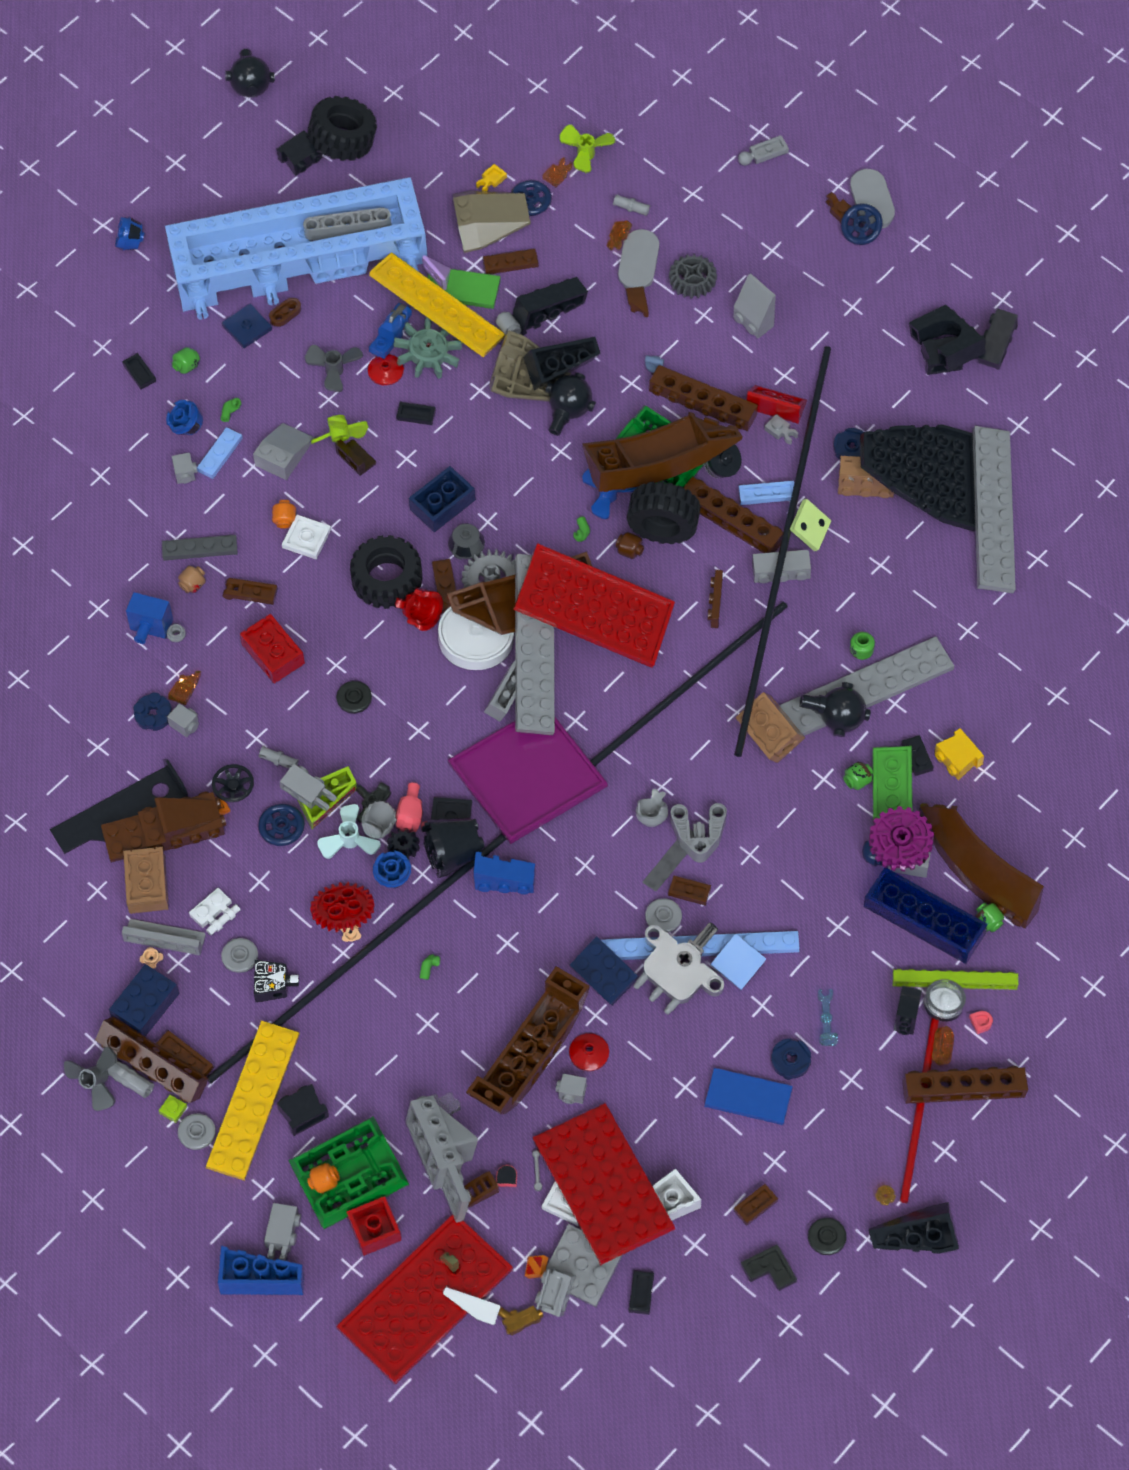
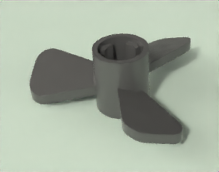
M311 345L305 355V362L308 365L324 366L327 373L324 382L325 388L329 391L342 392L343 385L340 375L344 370L343 364L361 359L363 352L359 348L353 347L343 355L336 350H330L325 353L317 345Z
M111 1047L104 1048L97 1065L87 1069L71 1060L64 1062V1072L69 1079H79V1083L83 1088H92V1107L94 1110L101 1111L115 1104L114 1097L104 1084L108 1080L107 1070L117 1062V1056Z

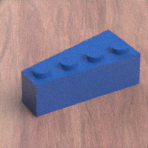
M221 1246L218 1276L220 1294L303 1295V1266L279 1259H267L266 1256L246 1254L245 1251L241 1250L233 1251L229 1250L228 1247Z

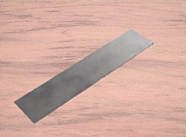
M690 830V838H694L692 830ZM676 840L642 882L654 891L661 887L687 855L680 847L678 840Z

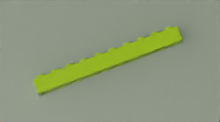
M896 969L893 970V986L933 987L938 984H946L954 988L1017 990L1018 973Z

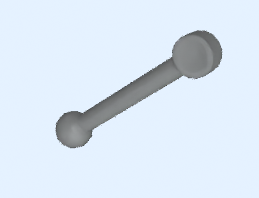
M534 1150L532 1152L536 1178L534 1189L539 1192L542 1190L538 1161L540 1152Z

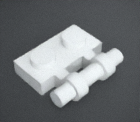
M217 888L192 909L189 915L202 928L210 924L211 926L206 931L212 935L216 931L219 932L228 920H233L236 917L235 914L240 911V908L236 904L228 908L232 904L231 899ZM221 912L223 913V915L218 920L214 919Z

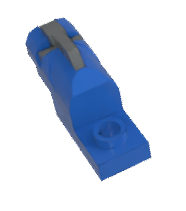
M398 303L391 310L385 321L380 325L377 338L369 346L370 353L383 359L386 358L394 348L395 338L401 339L403 336L405 323L409 322V318L412 315L410 307Z

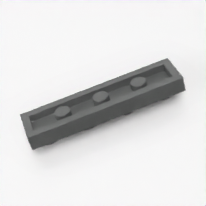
M236 535L162 541L163 561L238 554Z

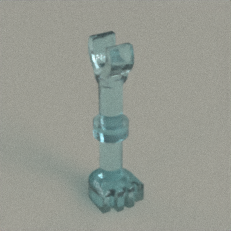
M822 989L818 991V999L822 1002V1015L820 1019L823 1023V1034L819 1036V1043L823 1046H836L838 1044V1034L831 1033V1022L833 1021L830 1014V1001L833 998L832 989H829L828 996L822 995Z

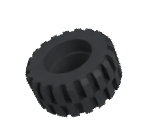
M334 96V98L327 97L314 106L307 133L312 145H314L317 151H321L323 155H328L331 159H340V161H346L347 159L353 161L356 158H362L372 148L377 130V120L373 112L356 99L352 100L346 96L344 98L340 96Z
M648 482V484L644 483L637 487L631 494L627 522L633 532L639 534L644 539L647 538L649 541H656L661 544H674L676 542L679 544L689 540L696 533L701 506L697 497L694 494L692 495L688 489H683L682 486H675L673 483Z
M381 535L377 536V539L370 538L366 544L362 543L359 546V550H355L350 561L353 589L356 591L357 596L368 605L372 603L373 607L376 608L383 606L384 609H390V606H395L396 608V598L405 600L406 595L421 587L422 566L419 553L410 542L405 543L404 539L400 537L396 539L392 535H388V537ZM384 563L396 564L403 569V572L398 577L388 581L377 580L369 574L373 568Z

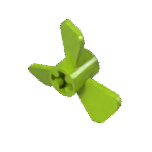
M567 125L560 134V142L577 147L578 155L574 160V167L577 170L589 173L591 171L590 160L595 156V147L614 144L615 137L611 133H606L594 139L590 134L580 135L573 125Z
M345 415L328 417L327 421L330 432L311 440V443L313 444L331 436L333 442H337L340 439L346 441L350 436L362 438L367 432L368 423L362 421L348 425Z

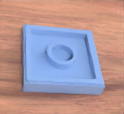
M735 934L710 965L742 990L766 961V958Z

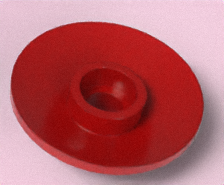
M388 354L385 359L377 356L368 365V375L376 384L392 385L403 376L404 366L403 364L398 365V357Z
M586 1033L573 1040L570 1045L569 1056L577 1068L584 1071H594L600 1069L607 1062L609 1047L601 1036ZM587 1047L593 1048V1050L590 1052L586 1051L585 1049Z

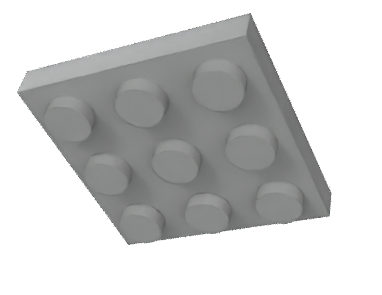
M568 1224L546 1267V1272L548 1269L554 1268L575 1275L570 1295L597 1307L623 1255L600 1265L582 1230Z

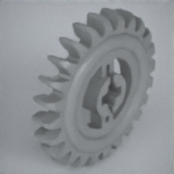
M488 549L487 556L481 551V558L474 554L475 562L468 559L469 566L464 565L465 571H462V583L464 584L463 588L480 583V575L484 577V582L500 579V570L505 573L506 577L515 575V559L511 562V554L505 558V551L498 556L497 549L494 555Z

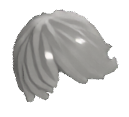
M379 800L369 804L365 808L361 819V825L365 834L376 839L385 837L390 833L397 821L396 811L388 802L385 803Z

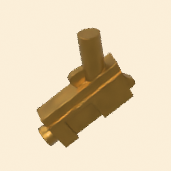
M534 1305L517 1313V1310L509 1313L500 1306L498 1315L504 1319L502 1324L507 1329L506 1333L508 1335L511 1334V1336L523 1331L524 1328L534 1323L541 1322L540 1318L543 1317L541 1310L536 1311Z

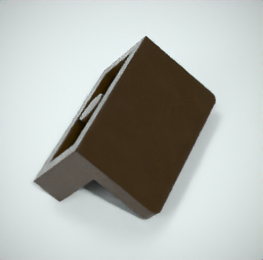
M341 439L335 443L336 453L359 476L376 465V461L354 439L346 444Z

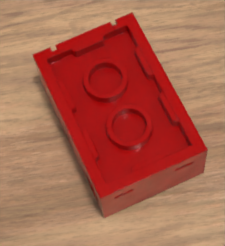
M271 614L247 628V631L244 630L239 633L242 646L273 684L305 664L303 652Z

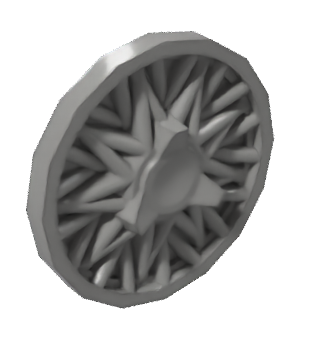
M666 898L657 899L647 907L645 912L646 922L648 926L657 925L666 933H669L680 925L682 912L679 905L673 900Z
M233 939L222 950V962L232 972H247L254 967L255 960H258L257 947L248 939Z
M200 1113L185 1117L178 1127V1138L181 1144L192 1150H200L209 1146L216 1134L213 1121L208 1116Z

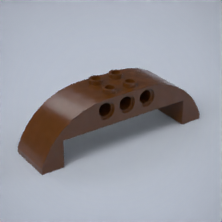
M556 966L545 981V992L485 1077L482 1079L477 1076L466 1091V1094L499 1114H506L517 1106L536 1083L569 1035L582 1010L590 986Z

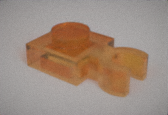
M561 158L558 166L553 164L542 175L543 180L557 188L567 177V172L571 171L572 162L564 165L565 158Z
M617 221L614 223L609 235L611 239L607 243V247L610 250H613L614 247L620 250L622 247L621 241L627 239L632 227L629 221Z

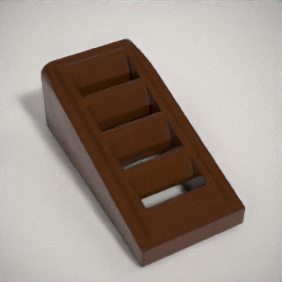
M490 1171L464 1185L465 1190L473 1189L476 1194L473 1198L470 1193L471 1201L468 1208L499 1193V1187ZM488 1181L491 1187L487 1188L485 1182ZM479 1185L481 1186V1188H482V1190H483L482 1193H480V1191L478 1190L477 1186H479Z

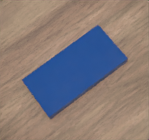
M714 1068L705 1107L784 1125L793 1086Z

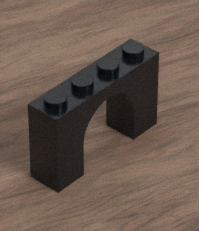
M946 304L909 322L911 337L920 345H922V341L934 339L942 335L958 336L955 340L937 348L939 362L948 371L986 353V340L984 336L978 334L974 327L969 326L964 318H960Z

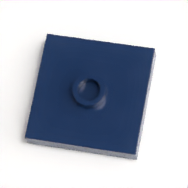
M251 304L222 322L224 329L243 349L272 330V326Z

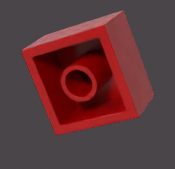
M385 1196L347 1211L349 1223L363 1256L402 1241L400 1230Z

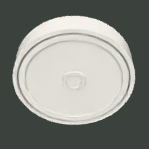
M451 607L444 612L440 619L438 627L440 649L450 662L461 668L484 670L501 663L512 649L514 633L500 635L453 613Z

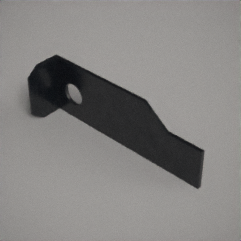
M163 759L164 768L51 828L50 832L63 853L66 854L90 840L105 842L101 825L136 816L138 812L146 807H157L154 798L158 797L152 794V789L157 784L162 783L169 788L168 794L161 798L181 799L188 797L182 780L169 760Z

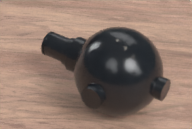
M243 49L240 51V58L233 63L230 71H225V81H230L232 88L239 95L253 98L263 94L269 84L274 83L275 73L270 72L269 67L262 59L252 56L251 50Z
M576 373L575 375L563 376L554 383H548L545 392L549 394V403L554 411L552 414L553 421L548 429L551 434L560 436L564 425L569 423L570 419L581 417L587 411H593L596 402L592 400L591 388L585 381L586 377L583 374Z
M842 682L841 687L832 689L825 696L819 695L814 697L802 694L799 702V707L811 709L816 714H820L824 723L834 730L833 735L838 737H845V732L858 728L864 720H869L871 710L866 709V703L861 694L853 689L852 683Z

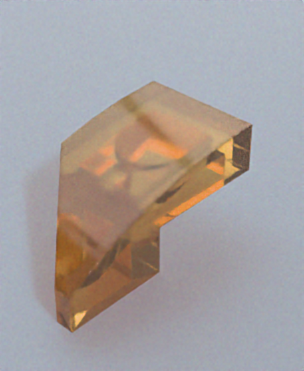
M195 671V674L189 676L179 675V681L175 683L169 692L168 699L186 705L197 686L201 671Z

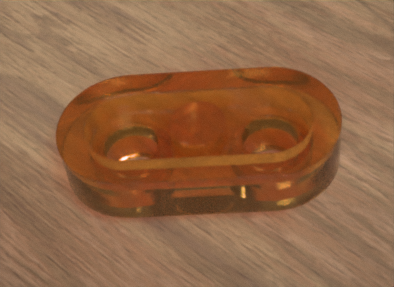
M948 1026L940 1027L935 1032L932 1059L939 1066L949 1064L952 1058L954 1033Z

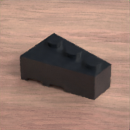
M997 308L996 312L991 314L989 330L986 329L983 335L986 340V353L979 356L978 361L980 364L999 370L1007 353L1008 345L1013 339V332L1018 328V315Z

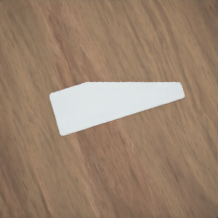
M447 1287L445 1288L443 1294L474 1318L492 1325L495 1324L500 1305Z

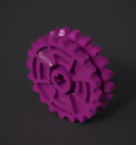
M897 806V810L889 808L887 813L881 812L879 814L880 818L874 819V825L871 826L869 835V846L872 847L870 852L871 854H876L875 860L877 862L882 861V866L885 868L890 866L893 871L899 868L901 872H905L906 868L914 870L915 865H923V859L927 860L929 858L928 853L932 852L934 832H931L932 825L931 823H926V816L921 817L919 811L912 812L910 807L903 810L901 806Z

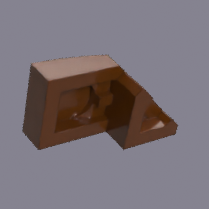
M644 287L626 288L628 304L631 305V312L639 311L643 313L644 317H649Z

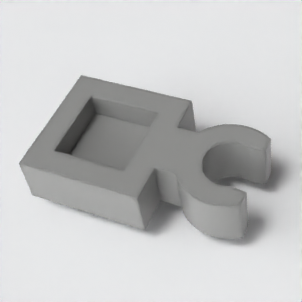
M775 415L764 427V430L779 440L783 437L785 442L790 445L792 444V439L789 436L798 438V432L790 429V424L778 415Z

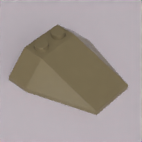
M470 190L453 194L464 253L483 249L531 224L525 193Z
M508 330L496 359L489 383L490 391L507 398L549 401V394L545 392L547 385L534 391L523 358L531 349L540 347L527 337Z

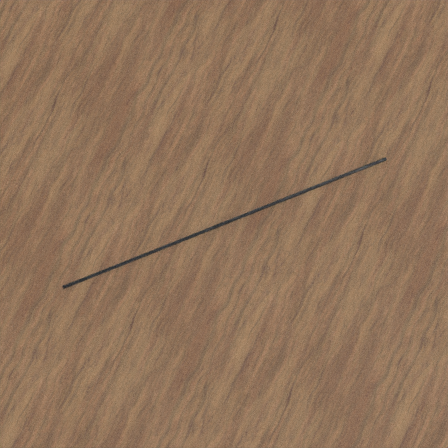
M784 601L774 608L772 620L788 607ZM764 617L590 761L594 767L761 630ZM499 835L482 849L481 856L486 857L507 840L504 835ZM475 859L459 868L272 1024L281 1027L472 869ZM254 1039L207 1077L209 1078L208 1082L212 1084L250 1052Z

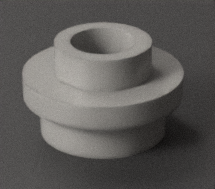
M173 624L167 630V637L172 642H180L186 636L184 627L179 624Z

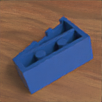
M481 852L475 853V890L481 892L499 891L500 893L518 892L519 894L534 893L535 863L511 859L508 862L499 860V856L493 855V858L481 856Z

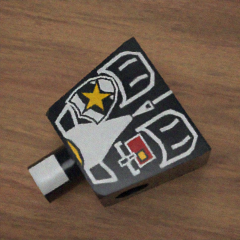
M255 960V1002L286 998L288 987L299 986V974L288 975L286 964Z

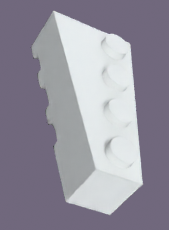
M676 1169L652 1186L671 1220L701 1208V1198Z

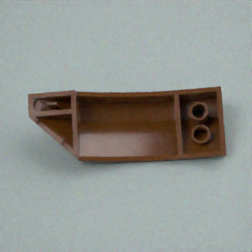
M688 412V415L645 433L615 440L583 443L582 447L594 485L599 492H608L610 490H625L638 487L644 483L648 484V482H659L687 472L706 463L741 441L743 436L735 426L728 425V427L719 425V421L707 417L703 420L695 417L694 413Z
M587 552L571 557L592 566ZM515 575L480 582L447 594L453 613L500 635L515 632V610H513L515 606Z
M922 803L919 808L920 816H926V823H931V832H934L933 844L948 867L977 897L986 904H996L1003 915L1009 918L1014 925L1026 929L1039 911L1044 886L1014 868L994 853L966 824L957 812V806L947 808L945 805L934 804L933 807H929L927 803Z

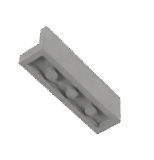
M130 919L128 926H123L122 930L125 942L194 955L201 954L206 936L204 932Z

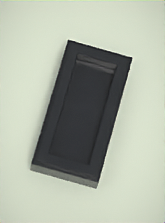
M138 353L122 361L123 366L140 390L156 382L155 376Z
M400 402L396 420L432 425L436 407Z
M633 1271L629 1313L650 1314L654 1273Z

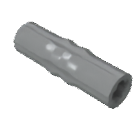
M118 1060L116 1064L107 1070L108 1075L115 1081L120 1082L123 1086L131 1089L143 1098H147L153 1091L154 1084Z

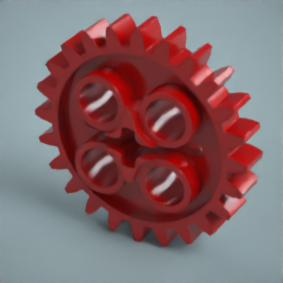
M339 882L337 887L334 884H331L330 889L324 887L325 892L318 891V896H314V901H311L312 919L316 921V925L321 924V928L327 927L328 931L335 928L336 932L339 929H343L346 932L347 928L353 931L354 926L360 928L361 922L367 923V918H372L371 913H374L375 907L373 896L369 894L368 889L364 890V886L358 888L357 883L350 886L349 882L345 886Z

